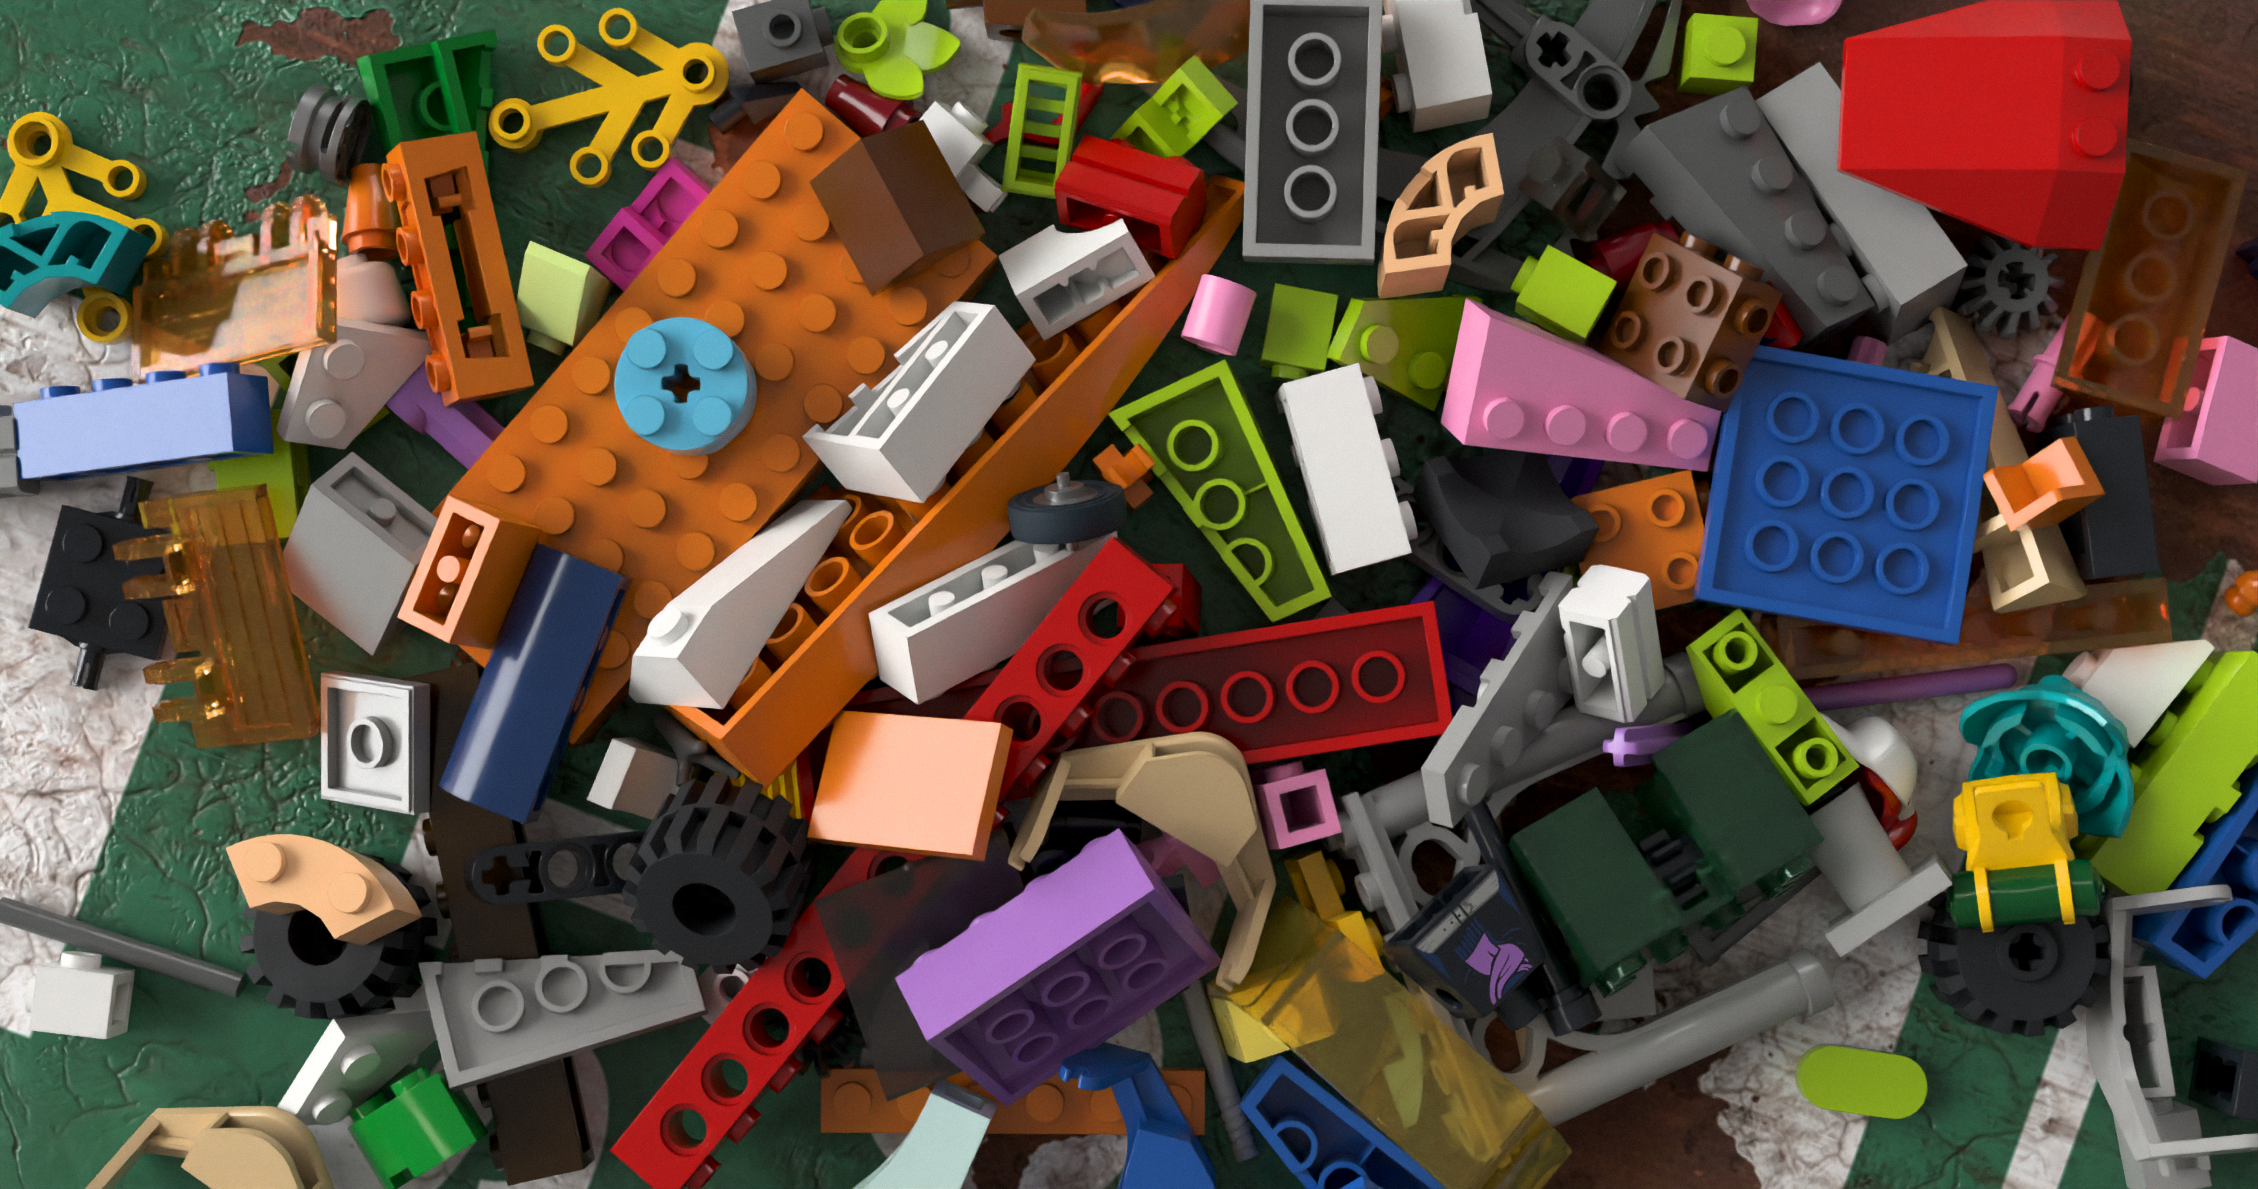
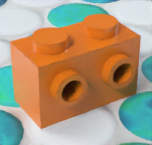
M448 495L397 618L447 643L492 650L542 529L493 505Z

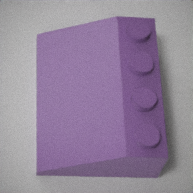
M1118 828L1107 836L1090 841L1083 847L1078 856L1051 874H1045L1032 880L1026 886L1024 892L996 911H990L977 917L966 931L941 948L932 949L922 954L911 968L897 976L895 980L926 1041L1008 1107L1059 1073L1061 1062L1064 1058L1085 1049L1096 1048L1219 966L1221 959L1144 855Z

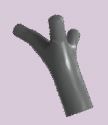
M667 710L660 712L656 716L654 727L669 743L676 754L678 764L676 785L678 787L689 781L692 765L696 763L733 779H738L741 776L742 772L709 749L705 741L700 740Z

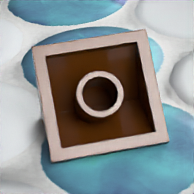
M924 120L860 139L809 182L872 297L986 235Z

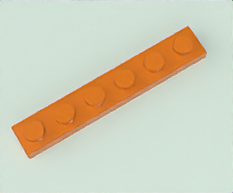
M831 1065V1076L826 1079L821 1078V1133H909L924 1109L938 1079L942 1077L999 1103L986 1134L1127 1135L1126 1125L1111 1086L1098 1091L1078 1088L1079 1079L1071 1078L1069 1082H1064L1060 1079L1058 1073L1008 1107L957 1066L854 1065L852 1068L846 1069L843 1065ZM1158 1067L1195 1134L1205 1135V1067Z

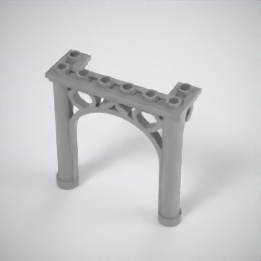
M1678 652L1662 659L1665 683L1652 699H1647L1646 707L1634 722L1622 723L1581 713L1575 704L1561 709L1553 717L1549 726L1542 730L1522 751L1515 764L1508 767L1485 792L1484 799L1494 819L1497 818L1505 805L1526 787L1602 754L1603 741L1614 739L1616 728L1674 723L1706 711L1688 654ZM1421 770L1364 794H1358L1357 791L1332 796L1342 833L1320 838L1329 853L1335 851L1338 860L1355 859L1360 874L1355 876L1358 894L1369 912L1376 910L1386 934L1381 936L1384 944L1419 911L1418 908H1423L1434 897L1421 889L1417 882V876L1412 870V852L1418 844L1424 840L1435 841L1456 859L1452 879L1464 867L1479 865L1481 851L1468 824L1462 839H1460L1448 829L1433 826L1432 822H1430ZM1401 836L1393 849L1390 839ZM1802 948L1780 958L1778 961L1657 1016L1617 1032L1587 1034L1573 1031L1554 1037L1545 1016L1539 1013L1529 1024L1524 1026L1526 1028V1043L1522 1062L1514 1070L1502 1072L1491 1061L1490 1052L1487 1050L1484 1041L1487 1026L1492 1020L1499 1017L1494 1010L1484 1018H1469L1468 1022L1465 1023L1464 1019H1458L1451 1015L1447 1009L1384 955L1390 968L1395 973H1402L1411 995L1405 998L1408 1015L1420 1034L1427 1033L1436 1057L1430 1059V1066L1434 1078L1443 1094L1437 1096L1443 1114L1437 1116V1122L1446 1144L1453 1152L1459 1150L1460 1155L1496 1166L1510 1161L1507 1153L1517 1149V1143L1799 1014L1808 1018L1832 1007L1834 1004L1833 988L1823 965L1810 950ZM1547 1040L1574 1049L1589 1050L1588 1053L1537 1076L1544 1064ZM1490 1083L1503 1085L1504 1088L1493 1091Z

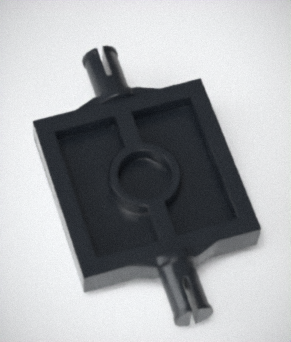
M129 475L126 477L127 481L118 512L95 513L69 505H62L28 626L30 629L61 636L74 646L81 648L70 685L94 691L98 690L97 686L106 654L127 653L154 661L161 660L194 540L191 537L164 531L151 521L144 519L152 486L155 482Z

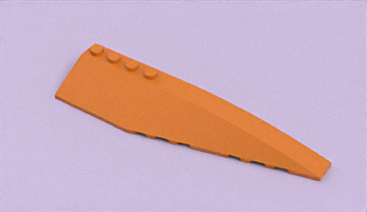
M1218 174L1212 175L1205 181L1206 212L1195 231L1190 232L1189 240L1177 260L1141 249L1156 278L1045 341L1030 321L1017 330L1016 334L1035 357V362L1021 378L1018 390L1010 398L1002 402L984 425L981 437L962 453L948 471L942 487L929 496L924 503L848 490L842 484L832 491L826 483L808 496L805 500H846L853 509L845 522L839 527L838 533L808 576L793 602L789 605L788 610L770 638L766 641L724 709L674 705L661 706L701 740L705 741L708 746L733 767L756 783L763 785V788L767 789L777 777L786 773L795 763L797 756L823 729L834 723L836 715L861 688L879 675L868 613L990 553L1011 530L1008 518L1009 500L1029 489L1051 484L1056 479V474L1062 472L1113 409L1197 291L1202 275H1208L1244 218L1245 182Z

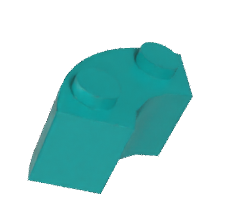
M57 211L51 212V215L36 217L18 224L9 223L0 228V305L12 311L36 318L51 300L73 289L100 287L123 295L155 240L116 221L84 212Z

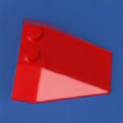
M1987 0L1846 38L1843 44L1837 171L2029 248L2099 251L2125 175L2132 39L2118 1Z

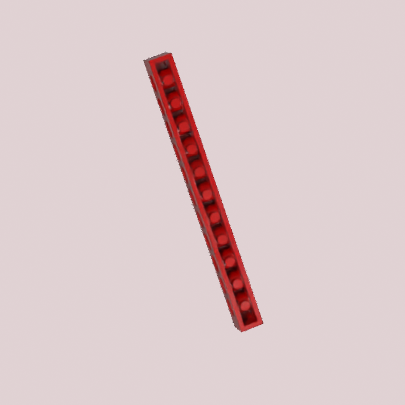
M1111 537L962 719L1002 723L1011 728V711L1020 702H1026L1034 706L1041 718L1040 729L1031 740L1022 739L1013 732L990 838L1011 813L1003 804L1018 785L1025 791H1029L1049 768L1052 760L1045 753L1059 735L1062 734L1068 740L1072 739L1093 714L1094 709L1087 704V701L1102 683L1112 689L1132 667L1136 658L1128 651L1144 632H1147L1154 638L1179 608L1171 599L1180 588L1120 538ZM1107 599L1118 602L1126 615L1123 630L1112 638L1102 636L1093 624L1095 608L1099 603ZM1065 650L1076 654L1083 665L1082 679L1072 689L1059 686L1051 674V665L1054 658ZM856 848L794 924L784 948L775 958L769 956L766 958L763 966L756 970L610 1151L654 1189H702L721 1166V1163L714 1158L715 1154L728 1139L737 1145L751 1131L762 1116L754 1108L769 1089L778 1095L792 1081L803 1066L795 1058L810 1039L814 1040L818 1045L826 1039L845 1015L837 1008L839 1003L852 988L859 994H862L886 965L878 958L880 953L893 938L902 944L910 937L927 915L919 907L935 887L942 893H945L963 873L969 862L959 858ZM892 856L905 858L914 869V882L908 891L894 888L886 877V865ZM850 907L861 908L869 914L873 930L867 941L857 940L848 933L845 927V915ZM808 958L820 959L828 966L831 973V982L827 991L816 990L807 983L804 976V966ZM767 1008L779 1010L786 1016L789 1022V1035L785 1041L776 1040L765 1031L763 1016ZM726 1059L736 1060L746 1069L748 1083L745 1090H736L730 1087L724 1080L722 1068ZM685 1109L698 1112L705 1120L707 1132L704 1140L694 1139L685 1132L682 1125V1115Z

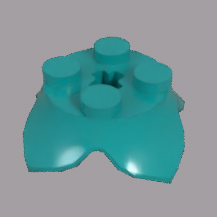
M2048 675L2043 677L2038 684L2026 685L2017 691L1997 693L1977 700L1964 708L1959 719V731L1967 743L1977 745L1978 747L1977 755L1968 772V782L2008 775L2056 772L2059 782L2068 785L2078 815V830L2092 836L2121 838L2128 825L2135 800L2134 782L2127 760V752L2130 746L2126 727L2111 714L2101 701L2075 688L2073 683L2063 676Z

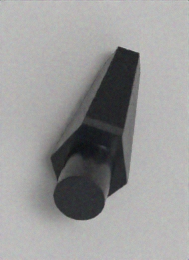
M797 81L729 85L727 89L732 94V97L708 114V116L719 131L725 135L748 116L756 124L764 118L781 112L803 87Z

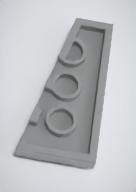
M1548 571L1539 585L1541 596H1545L1535 613L1523 610L1511 628L1513 638L1517 639L1504 661L1491 659L1480 676L1481 683L1475 706L1462 705L1421 767L1430 822L1454 828L1464 815L1482 800L1485 792L1503 772L1515 764L1522 751L1542 730L1549 726L1553 717L1574 695L1563 636L1566 632L1562 628L1558 607L1560 602L1573 588L1572 575Z
M658 950L605 952L603 955L569 957V955L541 956V958L519 960H503L502 958L477 959L474 962L446 964L442 961L418 963L448 1085L453 1091L707 1015L708 1011L697 971L681 965L684 957L673 951L663 955Z

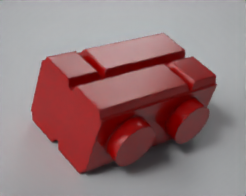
M1085 134L1074 151L1072 162H1067L1055 181L1054 188L1059 223L1088 232L1105 227L1122 218L1140 249L1175 260L1178 259L1187 244L1190 232L1195 231L1204 216L1207 206L1204 170L1196 168L1187 159L1180 156L1163 158L1140 151L1132 143L1124 139L1114 138L1107 141Z

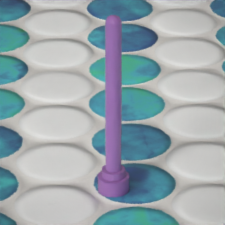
M2001 663L1801 688V690L1819 712L2006 689L2016 683L2018 674L2012 665ZM1713 719L1714 726L1718 735L1726 736Z

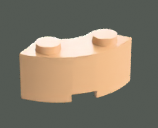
M1493 133L1460 141L1432 157L1421 167L1420 172L1406 186L1401 196L1397 198L1390 214L1380 251L1377 274L1379 299L1442 291L1451 266V249L1453 245L1471 229L1495 221L1504 196Z
M293 834L255 837L226 848L249 908L276 915H284L307 909L321 918L334 939L364 946L423 917L416 902L395 875L373 859L348 848L308 836Z

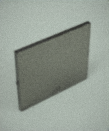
M1003 827L991 831L984 861L930 855L917 861H908L902 867L814 901L887 1102L962 1072L959 1067L926 1041L895 978L911 968L917 958L925 952L941 948L966 931L977 917L990 911H996L1024 892V886L1018 869L1008 864L1011 847Z

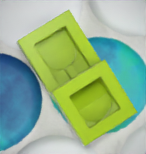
M1194 55L1147 102L1127 119L1112 135L1110 140L1114 138L1124 139L1132 143L1140 151L1163 158L1170 156L1183 157L1238 102L1200 59Z

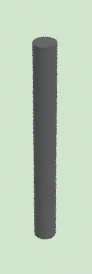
M6 897L0 899V923L101 954L102 956L234 998H238L244 989L247 978L245 973Z

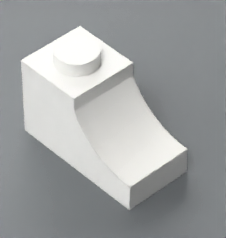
M1122 218L1105 227L1083 233L1059 232L1053 224L998 256L1015 296L1044 341L1156 278L1151 266Z
M636 737L613 738L587 800L610 810H620L653 820L666 797L670 793L676 795L680 788L676 785L678 771L676 754ZM697 763L692 765L689 781L699 779L704 767L703 765ZM698 780L701 784H703L706 787L707 783Z

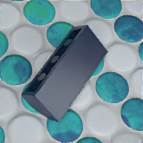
M537 541L439 783L442 789L469 803L522 824L538 821L633 578Z

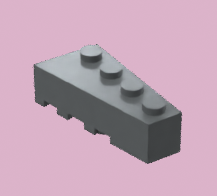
M1746 85L1646 125L1613 159L1627 177L1635 173L1655 195L1649 202L1666 221L1673 216L1687 232L1718 245L1720 248L1715 256L1716 259L1724 262L1729 253L1765 270L1760 281L1763 283L1770 281L1775 289L1784 293L1781 299L1804 334L1797 345L1787 350L1803 352L1837 336L1875 306Z

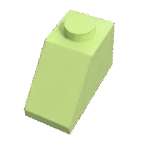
M530 241L524 256L516 301L520 324L525 329L530 330L526 342L559 356L563 355L566 346L575 349L597 323L613 283L592 266Z

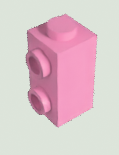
M1302 760L1289 763L1281 762L1248 771L1269 850H1280L1342 833L1325 768L1304 771Z

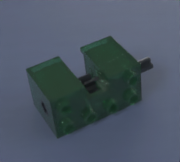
M1732 708L1651 756L1650 759L1657 768V771L1653 773L1654 778L1648 779L1634 787L1632 792L1658 831L1637 842L1638 847L1634 845L1597 787L1512 835L1507 847L1572 982L1579 981L1583 990H1591L1592 994L1599 990L1603 998L1606 999L1637 980L1636 973L1648 964L1647 961L1652 958L1655 959L1659 966H1663L1685 953L1693 946L1688 937L1709 926L1713 934H1717L1743 918L1747 912L1742 905L1763 894L1766 900L1771 902L1796 887L1801 882L1799 877L1814 867L1815 864L1810 857L1825 840L1807 813L1842 793L1843 788L1837 783L1810 805H1803L1795 797L1739 712Z

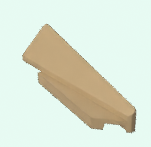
M1942 306L1931 312L1929 320L1934 323V333L1922 362L1912 361L1908 371L1997 386L1967 318L1961 317L1959 314ZM1999 388L1985 473L1994 467L2022 464L2029 459ZM1984 481L1973 553L1975 554L1982 550L1990 599L1994 611L2005 613L2074 600L2087 594L2086 587L2059 525L2011 532Z

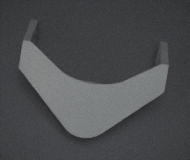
M2207 885L2115 897L2102 904L2099 915L2096 917L2097 923L2106 924L2110 942L2097 943L2098 957L2111 959L2108 977L2094 974L2089 986L2101 994L2092 1007H2087L2086 1010L2087 1047L2094 1074L2136 1162L2258 1151V1133L2167 1142L2152 1104L2176 1096L2156 965L2130 967L2133 916L2228 903L2233 901L2231 887L2228 885ZM2123 984H2127L2126 1002H2125V1003H2124V986H2123Z

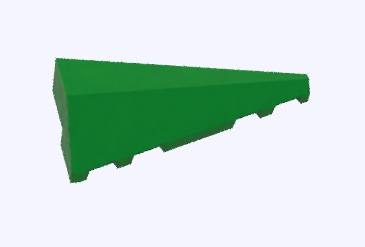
M495 29L369 54L356 59L367 99L371 105L372 116L386 163H388L386 155L400 142L476 131L487 176L489 151L486 150L488 111L492 108L494 89L490 88L493 51L497 48ZM454 206L452 213L439 215H441L464 315V320L458 323L459 332L462 334L467 333V328L473 327L474 310L453 223L455 220L461 219L459 206Z

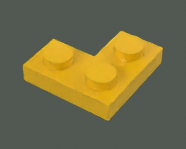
M1307 851L1285 860L1284 864L1320 954L1323 957L1330 979L1362 983L1385 973L1379 958L1385 955L1380 949L1384 945L1381 934L1372 919L1364 920L1361 911L1344 910L1339 896L1345 894V885L1335 862L1331 858L1324 860L1321 851Z

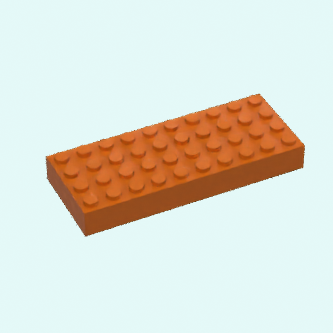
M803 88L797 92L447 494V496L451 495L493 505L541 528L542 531L538 542L633 578L569 742L571 744L587 743L629 695L633 654L648 634V626L653 618L663 611L669 602L787 512L824 470L826 465L805 442L802 436L816 424L821 426L824 431L830 428L855 405L848 397L850 393L862 383L866 384L870 390L876 387L900 365L894 356L896 352L954 301L969 302L1000 267L997 255L978 239L872 297L809 183L861 138ZM676 317L694 318L707 322L731 338L744 352L754 369L757 381V402L753 416L745 428L733 440L716 452L701 456H683L668 452L646 441L630 429L620 412L614 387L615 372L619 358L632 334L655 322ZM685 373L683 382L674 384L673 392L686 403L688 393L694 390L699 391L701 383L692 378L689 373ZM447 496L431 513L436 518H439ZM458 645L485 668L492 650Z

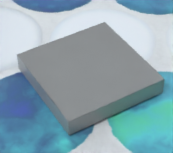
M339 670L321 673V799L410 815L430 812V684Z

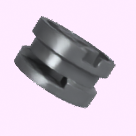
M320 84L310 86L301 98L290 125L287 141L295 143L296 149L295 153L289 151L286 155L289 168L305 174H311L316 170L320 172L321 177L326 181L338 185L346 184L351 179L350 169L359 165L368 141L372 117L369 101L354 95H347L342 99L338 97L336 90Z

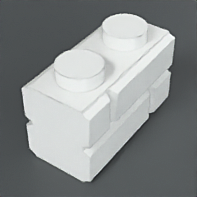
M1602 564L1593 565L1577 582L1578 588H1572L1558 605L1562 628L1566 632L1563 636L1575 705L1581 713L1622 723L1634 722L1646 707L1647 699H1652L1665 683L1650 578L1640 572Z

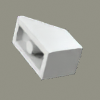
M2203 639L2095 649L2091 654L2084 651L2070 663L2062 676L2071 681L2075 688L2101 701L2111 714L2124 724L2127 729L2130 748H2135L2215 647Z

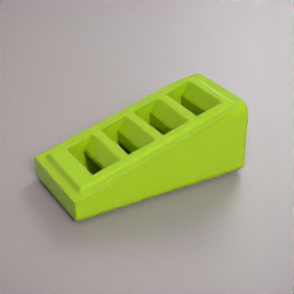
M1022 62L1018 64L1001 191L1056 199L1054 192L1055 181L1067 162H1072L1083 72ZM1030 84L1066 88V100L1029 95ZM1034 109L1063 114L1062 125L1026 120L1027 110ZM1025 133L1060 138L1059 149L1024 144ZM1022 157L1057 162L1056 171L1053 173L1022 168Z

